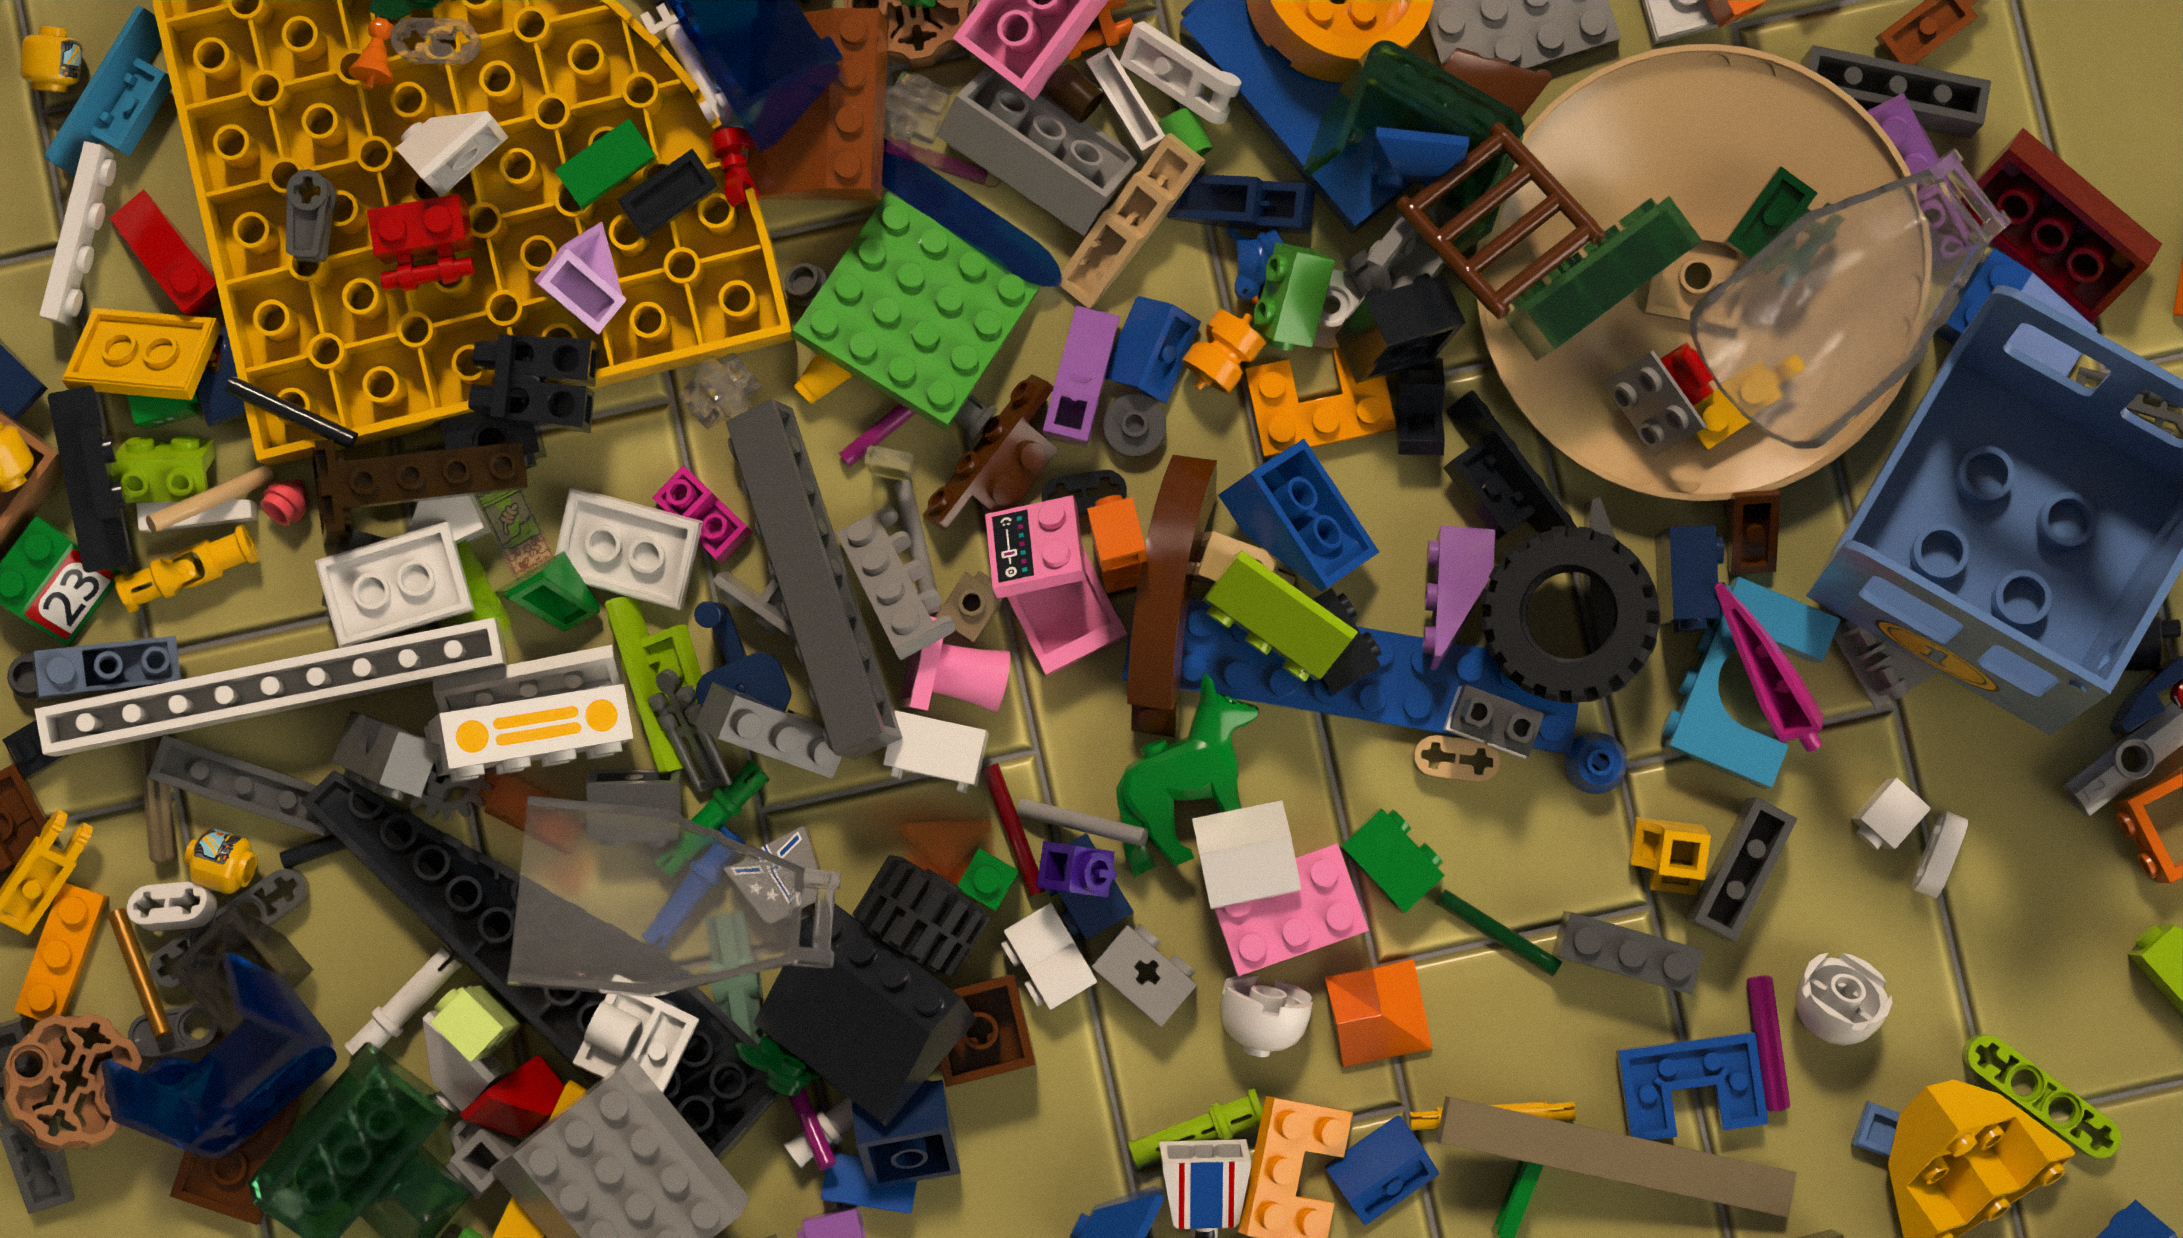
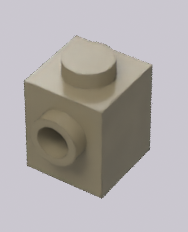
M978 571L975 577L964 572L935 618L950 616L956 625L954 632L976 645L1005 599L1004 597L997 599L992 588V578Z

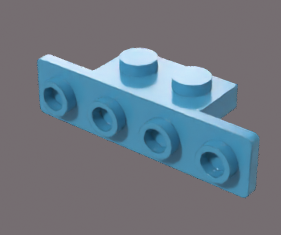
M142 6L135 7L47 149L44 158L74 177L76 175L84 141L99 144L102 141L130 156L172 87L169 75L149 64L161 45L158 25L153 13Z

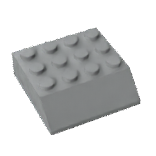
M632 1056L613 1069L490 1168L547 1238H713L739 1218L750 1201L749 1196Z

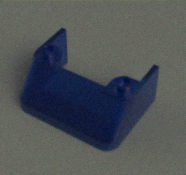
M230 952L222 957L235 1012L247 1018V1020L200 1061L193 1063L184 1058L165 1057L153 1064L143 1074L109 1059L101 1063L112 1121L209 1159L224 1157L235 1151L335 1064L337 1059L332 1037L287 980Z

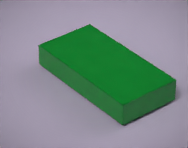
M628 118L554 171L583 210L654 161L657 157L630 118Z
M1519 1160L1492 1227L1493 1233L1500 1238H1515L1544 1165Z

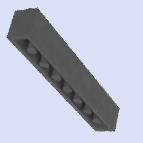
M769 399L726 421L730 434L728 446L733 457L740 464L744 477L741 479V486L746 497L752 502L757 519L754 521L755 529L760 539L766 544L770 556L768 568L782 592L784 599L781 604L782 611L786 620L793 626L798 641L795 644L796 654L802 665L806 667L811 681L809 686L810 697L822 714L825 724L823 728L825 742L835 755L856 760L903 737L793 408Z

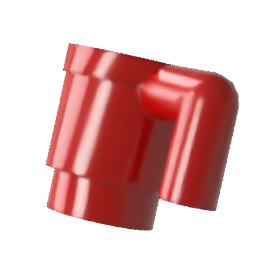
M1688 343L1679 346L1660 359L1692 406L1714 392L1709 384L1714 377L1697 351L1691 348Z

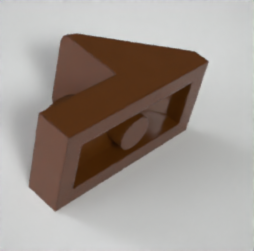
M1765 490L1732 493L1731 499H1728L1723 506V511L1729 525L1727 566L1730 574L1776 572L1780 491Z

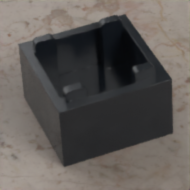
M1425 273L1416 276L1413 279V283L1385 292L1380 287L1368 290L1365 298L1351 316L1343 321V326L1336 333L1335 338L1357 384L1434 360L1466 321L1444 274L1431 278L1430 274Z

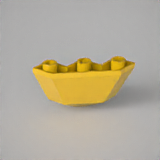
M1955 1079L1926 1086L1899 1114L1888 1162L1903 1238H1958L1985 1220L1993 1221L2006 1213L2011 1207L2010 1204L2040 1185L2045 1187L2060 1179L2066 1172L2063 1166L2076 1153L2070 1145L2001 1094Z

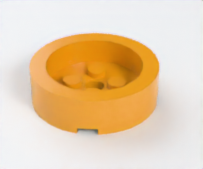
M1246 0L1254 27L1268 47L1273 45L1282 55L1292 61L1290 64L1292 68L1319 80L1347 83L1375 77L1390 68L1424 28L1431 13L1434 0H1345L1343 4H1334L1330 0Z

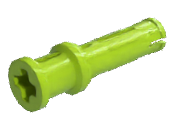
M1255 1088L1248 1090L1247 1096L1226 1104L1213 1103L1211 1107H1208L1209 1112L1172 1125L1137 1140L1128 1141L1138 1170L1143 1168V1166L1161 1160L1159 1142L1215 1140L1218 1138L1220 1140H1233V1135L1260 1126L1263 1108Z

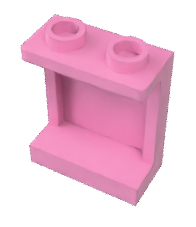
M1083 543L1086 580L1007 597L1046 677L1128 636L1083 547Z

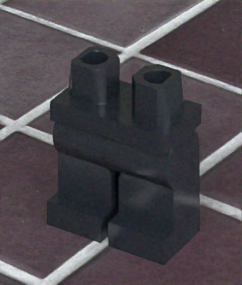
M499 334L498 340L475 342L473 366L479 369L495 370L493 386L472 384L469 392L468 407L473 411L490 415V417L501 423L545 426L591 433L595 392L587 386L595 387L599 345L591 339L513 336ZM547 381L574 383L576 385L547 383Z

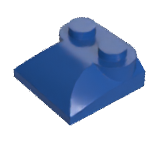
M1377 127L1372 144L1370 176L1378 178V186L1402 189L1405 188V183L1409 182L1424 184V189L1466 157L1469 137Z

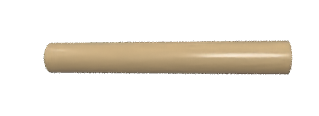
M267 465L259 467L146 516L147 526L153 533H156L273 482V472Z

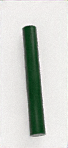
M1444 889L1438 898L1436 905L1553 977L1561 966V960L1447 889Z

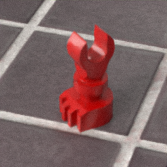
M729 127L712 133L708 139L713 156L717 159H722L720 161L722 172L727 173L724 188L726 199L732 207L742 202L744 209L749 207L745 190L753 187L757 201H759L758 188L749 172L745 169L748 167L746 155L740 153L754 145L751 132L740 127Z

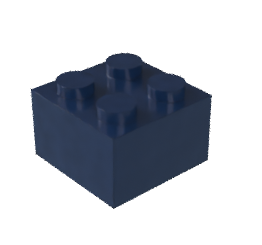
M925 1080L886 1127L851 1100L856 1144L870 1189L961 1174L955 1126L943 1080Z

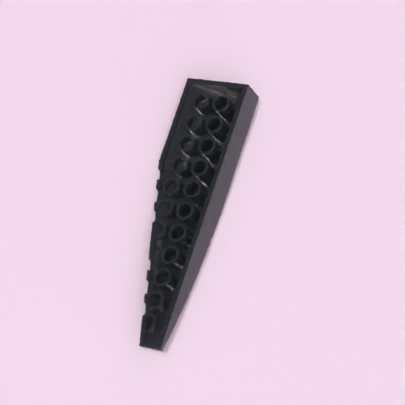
M335 770L301 801V804L387 889L592 1086L602 1078L573 1065V1061L584 1041L586 1030L596 1009L604 1001L614 980L617 979L699 1018L695 1031L663 1094L720 1163L782 1094L766 1084V1072L748 1065L733 1049L734 1044L738 1042L751 1046L759 1045L661 952L647 944L640 943L613 925H608L579 906L554 895L545 887L484 853L477 852L448 833H443L424 822L423 819L407 810L400 809L386 801L382 796L344 777Z

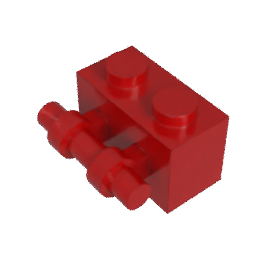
M458 194L366 210L374 256L385 265L398 264L397 270L380 273V280L384 291L401 288L403 292L418 289V284L441 280L443 284L458 282V277L474 275L476 273L472 256L460 259L455 258V252L475 249L468 204ZM437 255L439 257L438 263L415 266L414 259Z

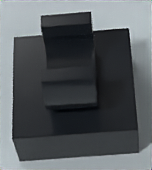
M37 720L2 739L24 779H31L69 757V755L54 757L42 753Z

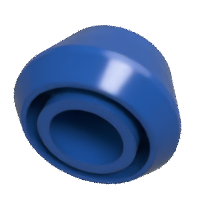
M1591 732L1581 735L1573 741L1570 754L1565 755V771L1569 780L1579 790L1589 794H1602L1611 791L1620 784L1626 773L1627 758L1623 747L1615 738L1605 733ZM1599 754H1603L1606 757V760L1601 758ZM1592 765L1597 767L1599 771L1595 770Z

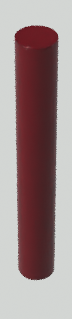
M996 763L981 769L1029 897L1046 891L1045 888L1037 887V873H1039V869L999 764Z

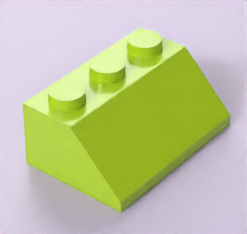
M1243 550L1232 557L1202 600L1210 606L1206 613L1211 618L1228 629L1233 623L1248 633L1244 640L1249 645L1266 656L1270 650L1277 653L1286 660L1282 667L1303 682L1308 677L1315 681L1320 680L1358 633Z

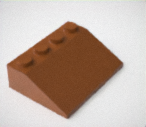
M830 8L754 20L749 131L751 132L754 145L748 148L747 171L758 188L759 200L881 201L889 22L879 8Z

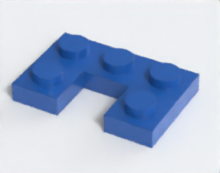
M1755 1032L1616 1050L1628 1136L1646 1140L1678 1137L1671 1091L1714 1085L1721 1130L1769 1124Z

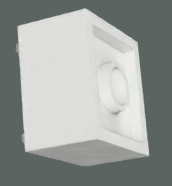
M895 710V716L903 738L887 745L883 763L884 766L892 768V777L902 779L903 771L953 781L958 783L957 791L961 793H966L968 785L977 787L989 735L986 730Z

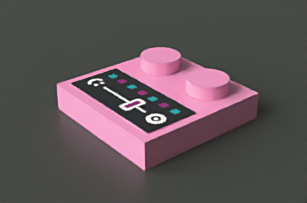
M1073 495L985 514L992 588L997 599L1086 580L1078 507Z

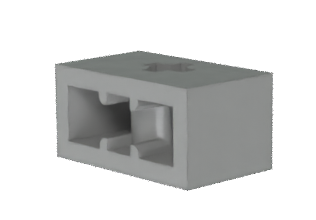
M1141 924L1135 930L1126 925L1091 967L1162 1027L1197 986L1190 979L1196 971L1176 954L1170 960L1155 949L1161 941ZM1139 960L1145 964L1150 963L1151 960L1157 962L1158 965L1155 968V972L1159 978L1155 983L1147 979L1141 984L1136 980L1139 972L1134 966Z

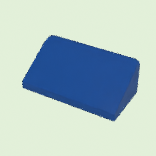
M832 1151L837 1163L825 1171L821 1200L912 1213L917 1181L870 1189L860 1156Z

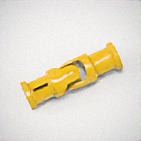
M242 524L235 528L233 534L212 542L208 539L202 540L175 552L170 559H155L151 561L150 567L128 576L123 573L118 574L114 580L123 605L130 613H134L139 610V605L161 596L167 599L176 596L181 587L194 588L223 577L225 570L247 561L250 564H255L259 562V556L249 531ZM189 552L196 553L199 556L201 562L203 563V567L205 570V575L203 578H201L200 561ZM148 582L152 583V585L149 587H146L141 590L137 589L138 586H141Z

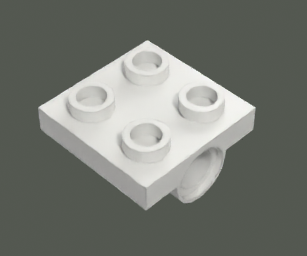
M615 979L604 1001L599 1004L588 1025L584 1041L573 1061V1065L603 1078L632 1056L660 1091L664 1093L695 1031L699 1018Z

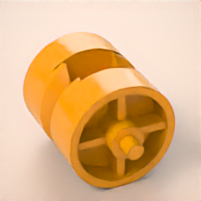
M1218 309L1205 329L1208 340L1203 343H1193L1181 360L1198 379L1194 384L1195 388L1201 391L1206 384L1226 395H1229L1243 373L1239 365L1241 361L1251 362L1266 344L1265 340L1249 325L1253 320L1250 314L1246 313L1241 319L1223 309Z

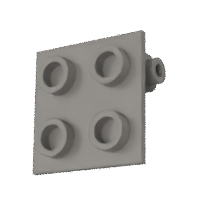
M1654 350L1639 360H1634L1620 372L1603 382L1611 393L1615 404L1623 410L1637 430L1641 441L1649 447L1655 457L1707 427Z
M1848 620L1837 626L1833 638L1875 709L1891 700L1894 701L1902 697L1911 688L1939 673Z

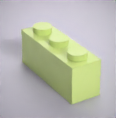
M486 984L474 987L470 985L467 988L462 986L458 990L455 988L450 990L435 1005L434 1009L439 1014L430 1022L469 1062L495 1055L526 1023Z

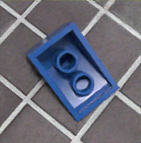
M1993 248L1980 257L1933 332L1954 345L1993 289L1998 285L2018 289L2095 332L2097 328L2032 271L1996 248ZM2021 323L2008 340V343L2017 350L2066 377L2081 355V352L2025 323Z
M1305 439L1270 459L1218 494L1245 535L1321 592L1379 553V550Z

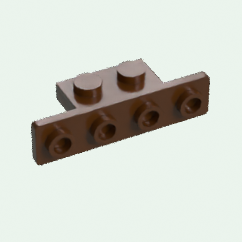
M1031 374L1013 389L1010 396L1011 400L1000 415L993 417L986 424L983 430V437L972 451L965 453L959 459L955 467L956 472L946 485L937 489L928 501V508L923 513L925 519L940 529L945 530L971 496L990 512L1011 509L1017 505L1059 450L1028 424L1051 394L1054 386L1048 381Z

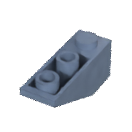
M176 636L37 650L33 652L32 656L37 703L98 696L181 680Z

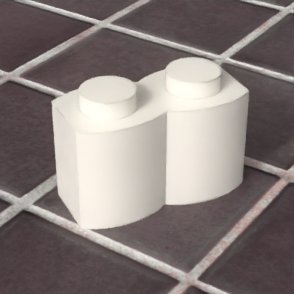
M1052 903L1004 930L1008 939L1002 942L1001 945L1014 967L1023 963L1031 979L1024 984L1037 1006L1046 1002L1051 1010L1098 982Z

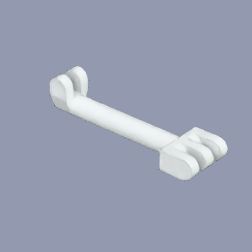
M672 0L673 6L677 11L672 16H670L664 3L656 6L662 18V21L655 24L652 15L648 11L641 14L640 17L651 34L653 33L660 41L668 38L683 68L698 85L706 98L705 101L699 103V106L708 123L711 124V121L717 119L713 113L714 111L722 125H727L731 121L733 110L723 91L718 93L683 30L695 24L683 0Z

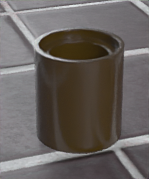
M1069 63L1061 68L1052 78L1044 94L1080 124L1087 120L1097 109L1104 98L1105 92Z

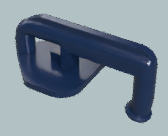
M705 601L700 603L694 612L695 620L702 627L713 628L726 665L709 671L700 678L696 686L698 704L703 706L711 684L715 682L751 695L761 702L786 711L792 692L781 663L774 656L767 653H754L747 656L728 607L724 603Z

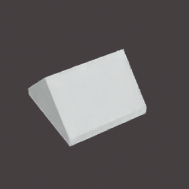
M1282 800L1192 819L1210 909L1301 891L1291 833Z

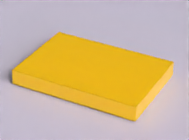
M93 308L61 380L67 389L92 386L95 392L192 400L222 327L217 318Z

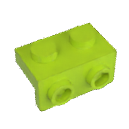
M181 435L174 437L171 441H154L149 436L130 438L123 442L116 452L117 462L111 463L113 481L121 480L126 503L181 502L208 490L206 471L216 457L214 440H199V437L196 435Z

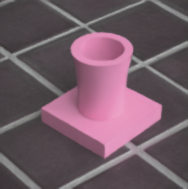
M931 617L932 621L938 619L935 617ZM942 638L909 656L899 708L912 711H928L931 693L934 692L973 703L994 713L998 711L1007 684L1010 651L954 646L942 643Z

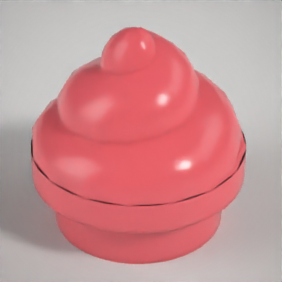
M300 479L293 481L284 480L270 484L264 490L265 498L260 503L263 511L272 520L284 526H289L293 521H299L307 511L305 500L307 494L303 488L304 481Z

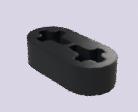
M1112 470L1058 476L1045 484L1042 490V502L1048 501L1049 496L1056 494V487L1062 485L1065 486L1067 493L1082 492V498L1075 499L1079 517L1087 516V508L1094 507L1095 502L1101 499L1102 496L1087 497L1086 491L1100 488L1101 480L1109 479L1111 486H1119L1120 493L1113 495H1121L1122 499H1125L1127 486L1121 475Z

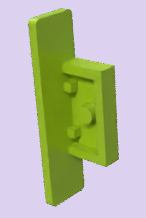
M625 596L607 600L605 606L608 612V624L611 631L615 634L622 656V668L629 678L636 700V711L644 724L650 743V755L656 763L660 774L679 769L683 770L684 768L665 730H661L656 720L657 712L652 711L647 700L653 694L663 693L657 687L656 676L665 669L673 670L680 679L679 689L685 686H693L696 692L697 683L703 675L686 624L676 625L649 636L638 599ZM665 694V696H666V698H667V700H668V702H669V705H671V702H670V700H669L667 694ZM673 712L674 715H675V717H676V719H677V721H678V723H680V721H679V719H678L676 713Z

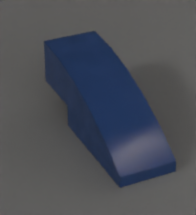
M1196 174L1167 213V218L1226 228L1232 226L1235 229L1263 232L1275 229L1277 233L1311 235L1315 190L1307 183L1262 181L1258 177Z

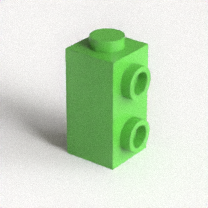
M1275 243L1273 254L1266 264V281L1262 296L1254 309L1255 322L1253 330L1268 337L1267 345L1286 351H1293L1295 344L1312 347L1335 259L1314 249Z

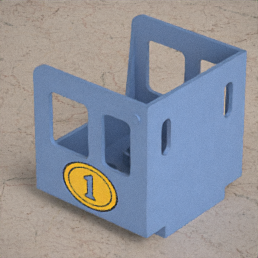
M1996 286L1949 351L1830 552V556L1806 597L2046 734H2053L2111 694L2183 568V439L2167 433L2131 413L2126 408L2142 390L2151 391L2183 408V380L2032 296L2013 287ZM2021 323L2029 324L2103 364L2110 370V373L2096 388H2088L2017 350L2008 343V340Z

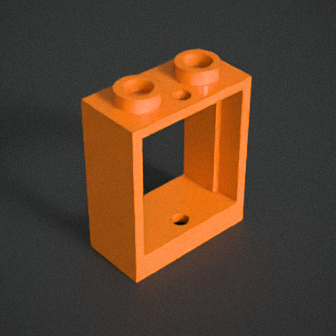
M2183 767L2115 801L2119 813L2116 814L2117 822L2128 838L2133 837L2141 852L2137 855L2138 862L2147 877L2150 879L2154 878L2156 883H2172L2182 878L2183 860L2173 864L2143 806L2182 787Z

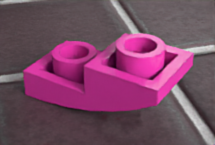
M684 465L652 497L667 512L703 521L699 543L721 565L753 533Z

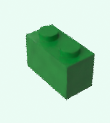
M1381 808L1373 813L1339 847L1401 913H1406L1445 876L1438 868L1443 861L1425 842L1418 847L1408 837L1407 833L1412 828L1394 809L1387 814Z

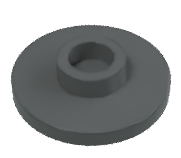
M1134 393L1121 396L1108 407L1103 420L1104 435L1109 445L1122 455L1129 457L1147 455L1161 444L1165 436V414L1160 405L1146 395Z

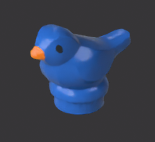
M1229 226L1225 231L1235 243L1237 249L1238 275L1235 281V294L1242 302L1257 304L1266 281L1267 261L1273 254L1275 243H1283L1275 229L1266 234L1261 232L1257 239H1252L1241 235L1235 228Z

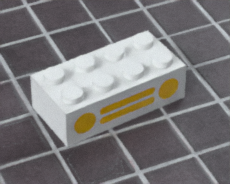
M624 684L439 713L428 722L431 741L440 745L435 758L437 776L450 775L451 782L479 778V775L485 774L484 769L496 767L497 775L523 771L524 768L531 766L530 761L540 759L542 767L570 763L569 760L577 759L576 753L586 752L587 760L615 755L614 753L621 752V745L633 739Z

